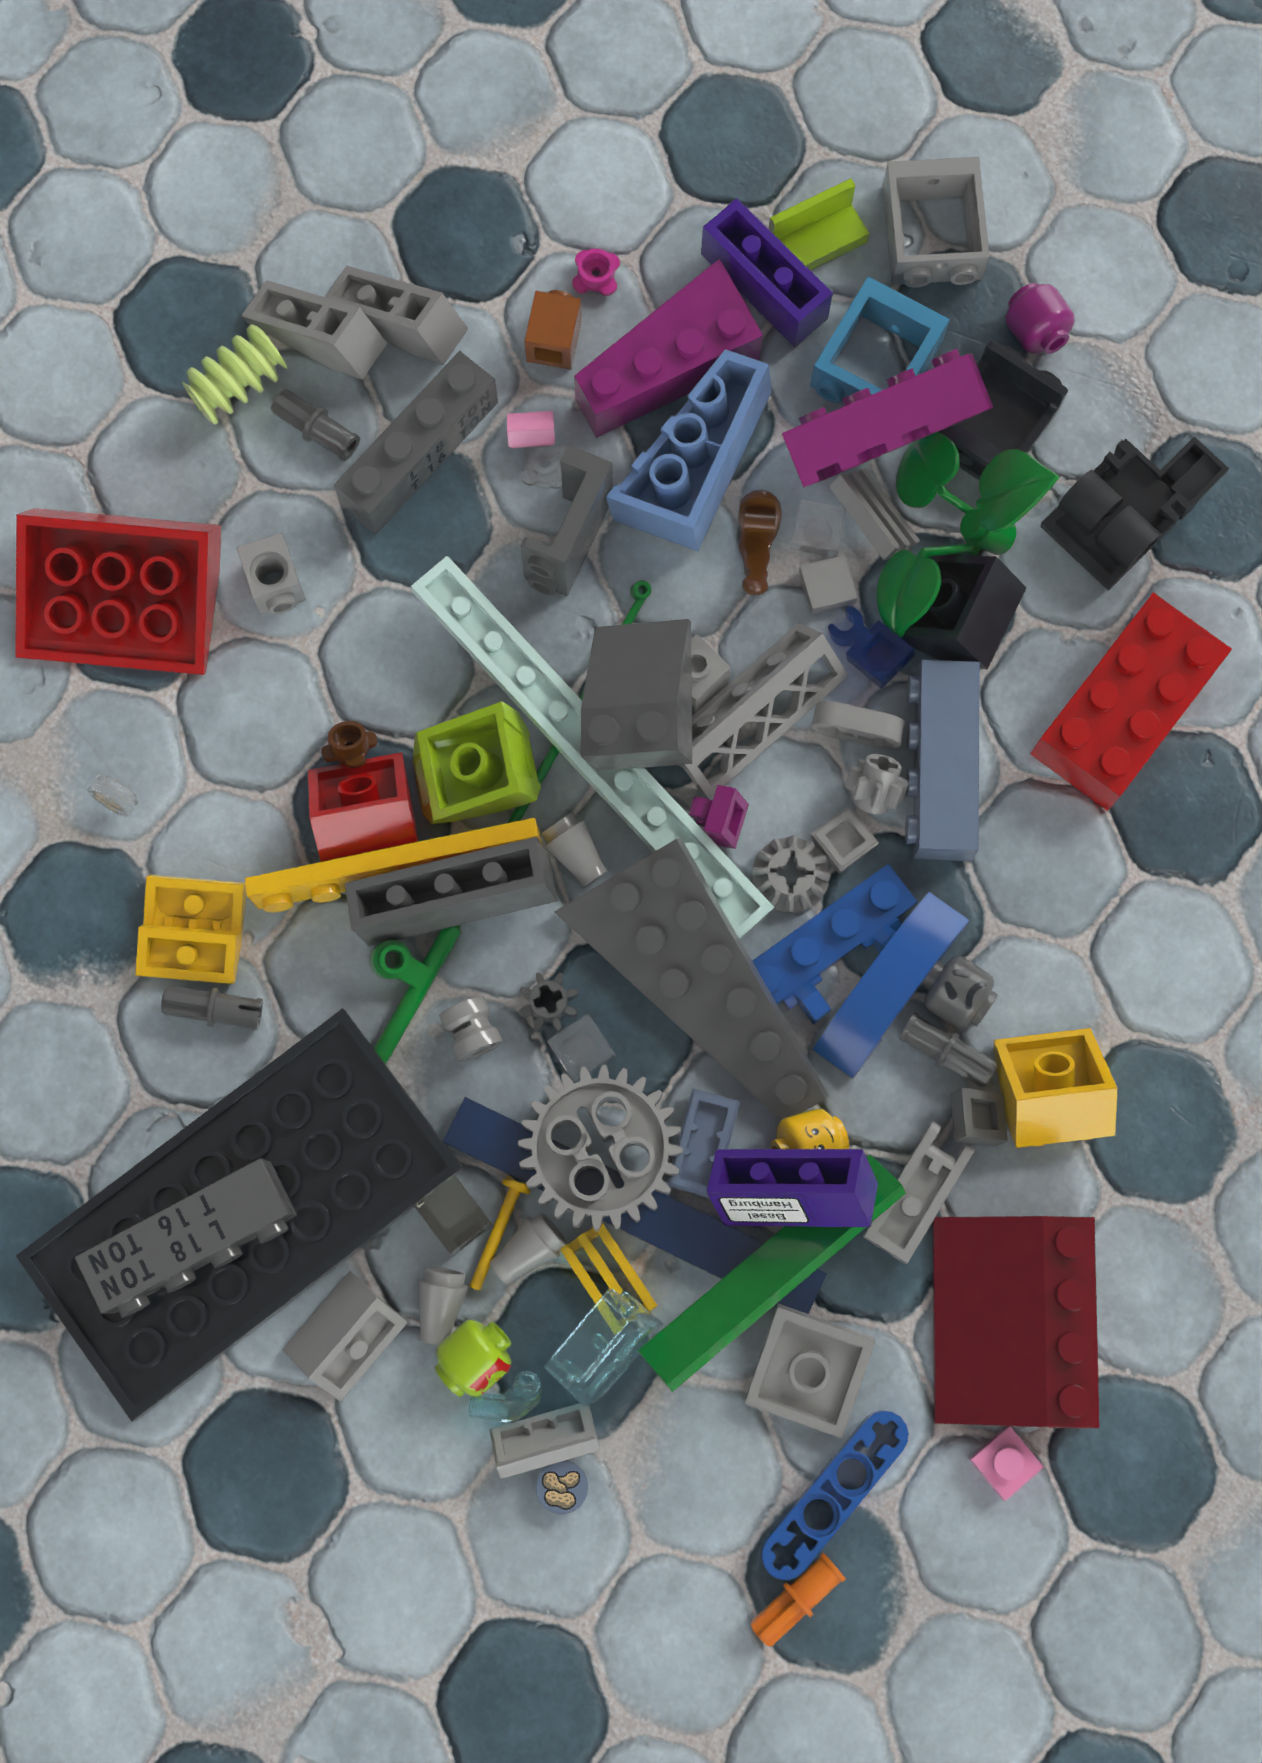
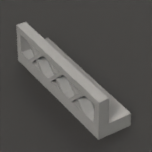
M797 623L692 715V764L679 766L684 768L702 796L707 799L713 797L717 785L725 786L849 676L824 634ZM822 657L830 672L817 684H807L810 666ZM783 690L793 691L790 708L782 715H772L774 698ZM748 721L758 722L755 738L747 746L736 745L739 729ZM711 753H722L720 769L707 780L698 768V765Z

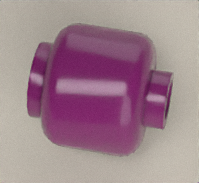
M1030 283L1013 294L1008 303L1009 308L1005 319L1007 327L1020 346L1032 354L1044 351L1047 354H1051L1065 346L1069 340L1068 334L1074 326L1075 316L1058 289L1051 284Z

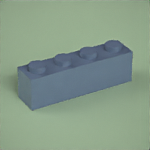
M921 660L915 676L909 675L907 684V703L915 704V722L909 721L907 725L906 748L907 750L914 751V768L907 769L906 779L909 780L906 797H914V815H907L905 843L913 844V859L971 861L979 850L980 662Z

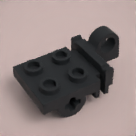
M1195 436L1161 470L1127 439L1121 440L1116 445L1114 454L1109 452L1094 470L1084 474L1068 490L1058 506L1041 522V528L1109 591L1177 523L1178 518L1182 520L1194 508L1197 502L1228 472L1229 468Z

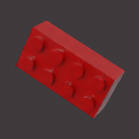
M1153 592L1045 731L1030 755L1108 811L1146 764L1231 652L1232 648Z

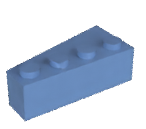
M726 349L689 393V400L675 417L671 415L661 428V435L646 453L642 451L631 465L632 471L620 485L616 484L606 496L613 521L699 551L772 392L769 364Z

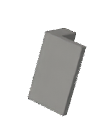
M349 1271L282 1350L311 1381L341 1402L408 1321L374 1294L355 1274Z

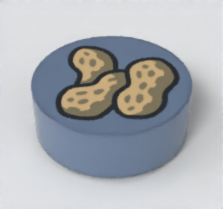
M567 1460L546 1466L539 1474L536 1483V1493L540 1503L548 1511L555 1514H568L577 1510L583 1504L588 1492V1481L584 1471L577 1464Z

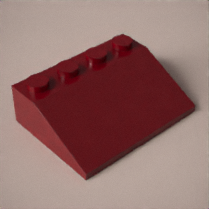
M935 1217L932 1222L934 1423L1100 1429L1095 1217Z

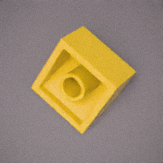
M1091 1028L993 1040L1000 1093L1004 1095L1006 1122L1016 1148L1115 1136L1118 1088Z

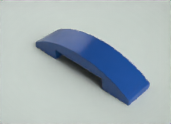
M929 892L900 926L857 983L814 1046L813 1051L854 1079L882 1041L883 1035L936 963L942 960L967 926L969 919Z

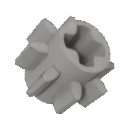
M871 754L866 757L865 761L859 759L857 767L851 766L845 788L854 791L852 799L859 809L871 814H884L889 808L896 809L898 802L904 801L909 780L900 778L902 767L898 761L886 755Z

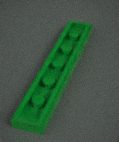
M869 1154L866 1158L878 1182L872 1216L873 1222L905 1195L906 1192L903 1185ZM784 1226L643 1345L638 1352L672 1392L675 1391L866 1227Z

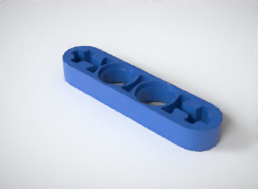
M883 1410L872 1412L868 1415L769 1533L761 1546L760 1556L764 1567L770 1575L777 1579L790 1580L802 1574L903 1452L908 1443L909 1432L906 1423L900 1416ZM892 1421L895 1425L892 1435L897 1440L893 1446L883 1443L876 1449L873 1455L881 1458L882 1461L875 1468L867 1456L854 1450L853 1447L860 1440L862 1445L868 1448L876 1438V1433L871 1429L874 1423L878 1422L879 1424L886 1425ZM847 1459L860 1461L866 1472L863 1484L852 1490L842 1487L836 1476L839 1465ZM814 1499L827 1501L833 1512L829 1525L820 1530L808 1527L803 1517L805 1506ZM794 1520L804 1534L816 1539V1541L808 1549L801 1540L793 1551V1555L797 1559L796 1564L790 1567L784 1563L779 1568H776L772 1565L776 1555L771 1549L777 1542L786 1546L796 1534L786 1529Z

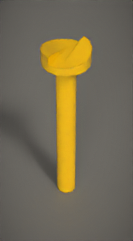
M509 1175L501 1183L509 1187L469 1284V1287L479 1291L482 1288L491 1266L490 1261L495 1256L520 1193L529 1195L531 1191L526 1183H521Z

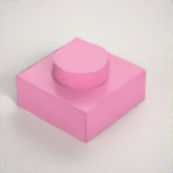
M1005 1426L968 1458L1004 1501L1044 1468L1011 1426Z

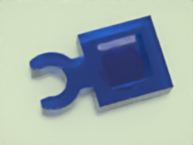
M847 606L845 615L854 624L853 627L843 631L831 623L828 626L829 636L839 646H851L846 652L847 661L883 689L915 656L914 648L880 620L868 629L864 626L863 617L859 610Z

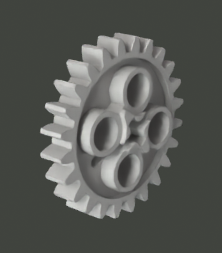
M606 1065L601 1066L598 1078L591 1079L585 1066L581 1067L580 1082L573 1083L565 1073L562 1074L561 1079L564 1089L558 1092L546 1085L544 1090L550 1101L547 1105L532 1101L530 1105L539 1117L537 1120H522L521 1123L526 1130L533 1133L532 1138L518 1141L519 1148L532 1152V1156L519 1162L521 1169L536 1170V1174L526 1182L528 1188L532 1189L540 1186L545 1188L538 1199V1203L541 1206L553 1200L558 1202L554 1212L556 1219H560L568 1210L574 1212L573 1226L575 1228L581 1225L585 1216L592 1217V1224L596 1232H599L603 1218L610 1217L615 1229L619 1230L621 1227V1214L628 1213L636 1223L640 1222L638 1206L644 1204L649 1209L655 1211L658 1206L652 1196L654 1191L669 1195L671 1192L670 1187L662 1180L663 1176H678L680 1169L668 1162V1158L677 1157L683 1153V1148L669 1144L670 1139L681 1134L680 1127L665 1125V1121L674 1114L673 1107L658 1110L656 1105L662 1097V1092L658 1090L646 1096L643 1093L646 1086L645 1077H641L633 1086L627 1084L628 1075L625 1068L620 1071L616 1080L609 1079ZM610 1101L621 1104L626 1111L624 1120L619 1125L613 1127L602 1124L597 1118L600 1106ZM579 1108L587 1110L603 1142L613 1141L614 1144L609 1147V1154L624 1182L622 1188L618 1189L614 1186L598 1154L591 1156L587 1154L593 1147L591 1138L577 1114ZM562 1125H573L581 1132L578 1145L569 1150L557 1148L552 1142L555 1130ZM640 1146L645 1149L649 1155V1163L643 1170L631 1172L622 1166L620 1156L626 1148ZM587 1169H594L604 1177V1185L601 1191L591 1196L583 1195L575 1187L578 1174Z

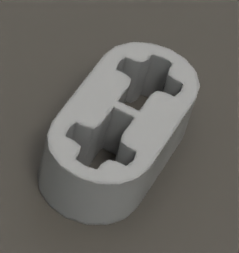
M821 701L816 704L811 727L815 732L824 736L881 749H898L901 747L905 721L895 715L840 702Z

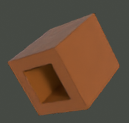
M535 290L524 340L526 362L572 369L582 322L581 298L573 297L571 294L561 290H551L549 292Z

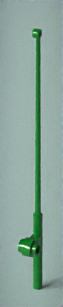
M640 580L631 586L630 594L635 599V602L621 625L632 624L645 600L650 596L651 586L647 581ZM638 587L643 589V594L639 593ZM584 690L579 697L581 700L583 699ZM553 744L536 771L540 786L559 754V750ZM530 803L516 807L507 823L521 821ZM461 925L441 929L422 963L411 957L408 947L396 940L382 941L371 950L369 965L378 977L397 979L408 985L406 992L374 1046V1049L386 1064L462 933ZM388 952H392L396 957L395 965L392 968L387 967L385 964V955Z

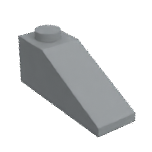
M347 265L325 295L326 298L360 307L387 342L412 356L441 365L445 364L468 330V327L442 292Z
M268 280L265 281L241 315L247 323L256 325L268 335L325 367L362 380L387 345V341L360 307Z

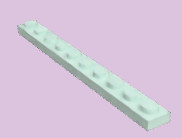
M448 556L411 585L412 593L652 852L677 838H682L739 939L773 910L774 906L644 767L597 770L581 758L582 700Z

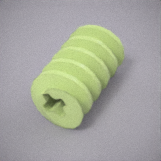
M252 324L246 329L249 342L239 335L232 338L231 341L235 353L224 346H220L216 350L220 364L210 357L206 356L203 358L201 363L205 375L192 367L186 371L189 386L182 382L184 388L203 415L214 425L219 423L215 408L220 407L228 414H232L234 412L230 401L232 396L246 404L249 402L245 390L246 386L249 385L261 393L264 389L260 376L264 374L273 382H277L279 378L275 366L280 364L287 369L285 361L264 331L256 325Z

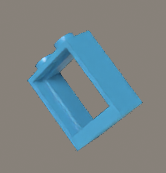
M867 277L816 361L810 386L815 388L822 398L832 403H843V398L866 388H869L871 395L882 391V389L834 364L862 317L920 347L906 369L913 368L916 376L924 373L931 362L930 360L933 359L944 340L950 319Z

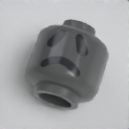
M960 955L952 957L946 965L938 961L921 984L928 989L924 997L925 1007L958 1029L968 1026L969 1023L977 1027L998 996L997 993L992 991L994 987L993 977Z

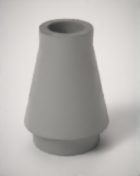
M573 812L541 834L547 843L544 848L579 880L583 888L607 872V869L601 862L585 821L579 822Z
M539 1213L533 1219L531 1217L526 1218L501 1252L490 1261V1265L496 1275L509 1286L516 1279L559 1257V1250L567 1243L554 1223L545 1214Z
M425 1267L424 1278L418 1279L419 1341L440 1345L451 1334L468 1290V1286L464 1285V1272L442 1267Z

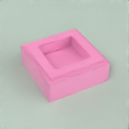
M553 411L507 414L508 447L553 446L555 444Z

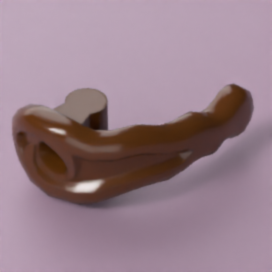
M754 490L746 494L739 505L738 522L741 529L739 552L744 562V574L746 575V578L742 581V589L754 596L761 595L768 590L767 567L770 561V547L779 531L782 517L781 503L773 493L766 490Z

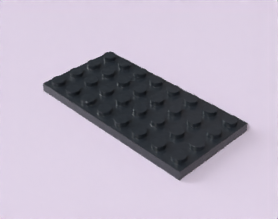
M342 1008L17 1254L16 1257L131 1422L138 1421L464 1168L347 1011ZM260 1158L271 1161L298 1215L285 1222L288 1227L286 1232L265 1243H260L258 1238L240 1246L243 1254L223 1266L214 1268L212 1262L193 1271L196 1280L176 1291L168 1293L165 1287L147 1296L150 1301L148 1306L129 1316L121 1318L119 1311L101 1314L75 1259L76 1256Z

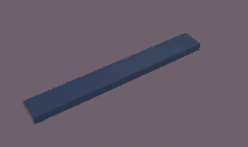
M465 1097L443 1140L445 1144L524 1183L536 1174V1170L521 1169L519 1164L525 1158L532 1156V1152L519 1148L518 1141L532 1138L533 1133L526 1130L522 1124ZM552 1139L553 1144L561 1150L571 1149ZM605 1165L614 1186L618 1189L622 1188L624 1182L619 1172ZM594 1169L582 1171L578 1174L575 1181L576 1189L583 1195L588 1196L597 1194L604 1185V1177ZM543 1186L536 1188L542 1192L545 1190ZM654 1191L652 1194L658 1206L655 1211L649 1209L644 1204L638 1206L640 1222L636 1223L628 1213L621 1214L620 1230L719 1279H723L764 1244V1242L731 1226H725L723 1222L657 1191ZM610 1217L603 1218V1222L613 1226ZM819 1269L815 1270L777 1304L809 1314L827 1273Z

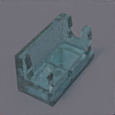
M608 1289L546 1363L544 1368L583 1406H587L600 1401L640 1354L638 1350L656 1335L664 1323L657 1317H654L628 1292L623 1290L621 1294H618L614 1289Z

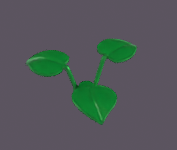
M935 432L911 443L902 457L896 475V492L898 497L909 507L923 508L938 493L941 498L965 513L960 523V532L967 543L962 545L924 547L919 550L917 556L911 551L903 549L896 552L889 559L878 580L877 606L882 621L890 633L901 639L905 631L918 621L935 601L940 590L941 573L938 564L933 559H930V556L963 553L978 555L980 549L994 555L1006 553L1016 539L1015 523L1025 516L1056 483L1059 476L1055 472L1043 466L1028 453L1018 449L1005 450L995 456L981 474L979 491L982 497L976 501V509L957 498L944 487L956 475L960 465L958 450L954 442L944 434Z

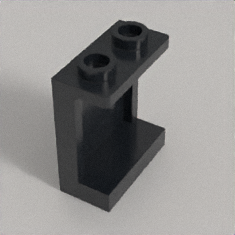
M992 340L985 347L977 367L993 408L938 431L954 442L959 454V468L977 480H980L986 466L999 453L1009 449H1018L1029 454L1061 409L1069 391L1053 373L1046 370H1038L1024 361L1020 353L1012 347L1001 346Z

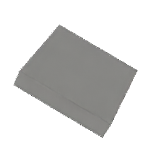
M777 1304L745 1397V1404L842 1439L875 1345V1337Z

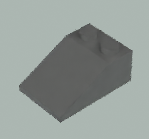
M689 619L595 627L581 705V758L595 769L612 770L692 764L691 621Z

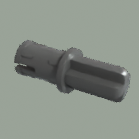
M283 389L274 397L271 406L272 413L302 432L304 440L307 442L314 440L336 454L343 461L348 460L353 455L360 442V436L352 433L328 417V410L322 407L316 409L286 389Z
M167 986L161 1000V1012L165 1015L207 1021L208 1027H213L214 1023H221L258 1030L260 1025L258 1018L261 1017L263 1009L262 998L254 999L222 994L220 989L215 987L212 992Z
M916 1012L912 1015L899 1037L900 1041L908 1043L936 1060V1067L940 1068L943 1064L979 1087H985L997 1068L994 1060L958 1039L960 1034L955 1032L952 1036L920 1017Z

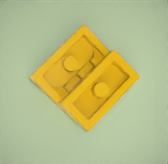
M152 874L146 876L143 925L138 927L135 976L234 984L238 970L247 896L245 882Z

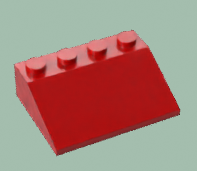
M33 508L16 514L15 658L199 675L206 674L220 575L221 525Z

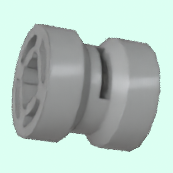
M484 996L467 999L447 1008L439 1014L444 1029L451 1032L455 1040L452 1048L458 1062L481 1056L503 1043L497 1027L491 1026L487 1018L490 1010Z

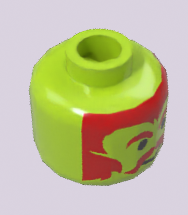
M474 1319L467 1320L437 1347L436 1355L439 1363L434 1366L435 1371L442 1382L455 1395L462 1397L466 1393L472 1397H480L510 1370L511 1360L506 1349L512 1343L504 1331L491 1321L485 1326Z

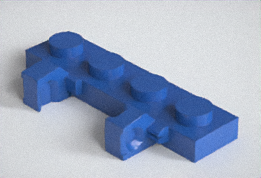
M888 863L752 960L777 1005L782 1002L790 1010L798 1004L814 1025L831 1012V1008L815 988L823 980L820 974L859 946L865 951L874 945L880 953L902 925L898 918L914 908L918 902Z

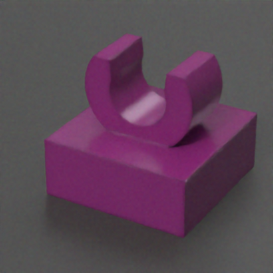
M717 785L713 801L702 797H694L688 815L697 818L696 824L703 826L704 831L718 846L736 849L749 804L736 788Z

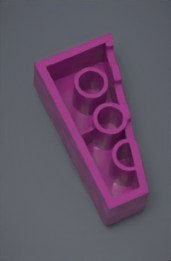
M720 258L574 375L575 400L596 438L688 395L725 349L758 361L760 360L763 334Z
M954 349L930 360L933 366L931 370L917 376L913 368L886 379L889 388L872 395L869 388H866L843 398L844 407L827 414L825 407L798 418L801 425L783 432L782 436L803 488L819 483L993 408L973 354L960 356L958 349Z

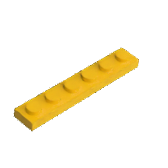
M531 818L244 879L247 897L258 910L282 912L292 908L294 902L309 899L318 903L334 901L341 897L342 892H346L345 883L533 837H537L542 846L543 843L536 819Z

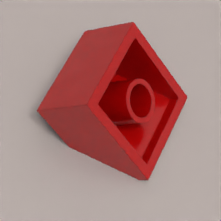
M403 752L368 758L363 766L351 769L344 764H336L308 770L309 818L321 862L418 842Z

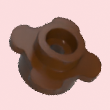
M340 722L330 729L327 737L329 744L322 747L321 754L322 758L327 762L336 760L351 769L359 768L365 764V756L369 749L377 745V736L371 731L366 732L365 728L358 722Z

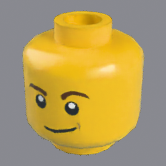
M812 1109L782 1119L777 1126L776 1139L771 1141L770 1147L771 1149H849V1139L844 1124L837 1116H831L823 1109Z

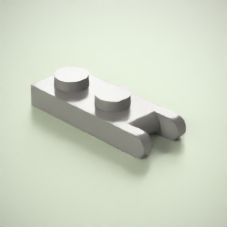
M933 1121L897 1178L903 1185L906 1194L871 1223V1227H868L862 1236L904 1264H907L976 1149L969 1143H966L960 1149L955 1159L937 1148L932 1142L937 1138L941 1126Z

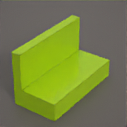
M852 178L771 216L769 222V230L810 271L868 243L870 235L852 205L856 186Z

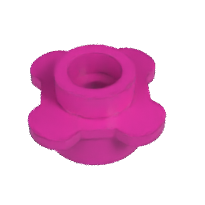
M596 248L580 251L575 257L578 271L577 276L572 280L574 290L581 294L587 291H597L604 296L614 294L617 290V282L614 280L615 271L620 267L618 256ZM594 270L600 271V275L594 276L592 275V272Z

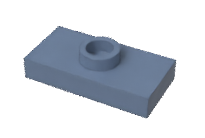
M692 1088L677 1146L683 1148V1153L680 1156L673 1157L672 1164L680 1170L678 1176H668L666 1184L670 1188L709 1198L706 1192L716 1149H728L741 1101Z

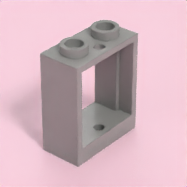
M979 157L887 162L882 187L892 285L905 284L908 287L917 288L933 282H951L955 285H966L976 280H982L990 255ZM963 198L968 252L905 256L900 201Z

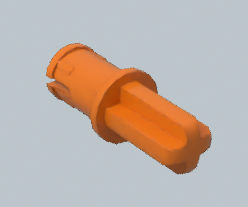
M822 1553L820 1558L791 1585L787 1582L782 1585L785 1590L751 1621L750 1626L765 1645L768 1647L773 1646L806 1614L811 1618L814 1615L811 1609L846 1578L832 1561Z

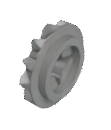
M794 835L773 839L758 852L752 868L753 885L774 906V910L784 913H799L812 908L824 896L830 880L826 856L821 853L813 841H806ZM790 856H794L797 870L804 871L805 874H812L797 878L792 893H788L789 885H786V877L779 876L778 873H770L785 869Z

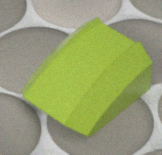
M501 701L416 732L412 761L422 814L431 824L475 818L537 801L541 786L538 782L529 738L531 734L517 710Z

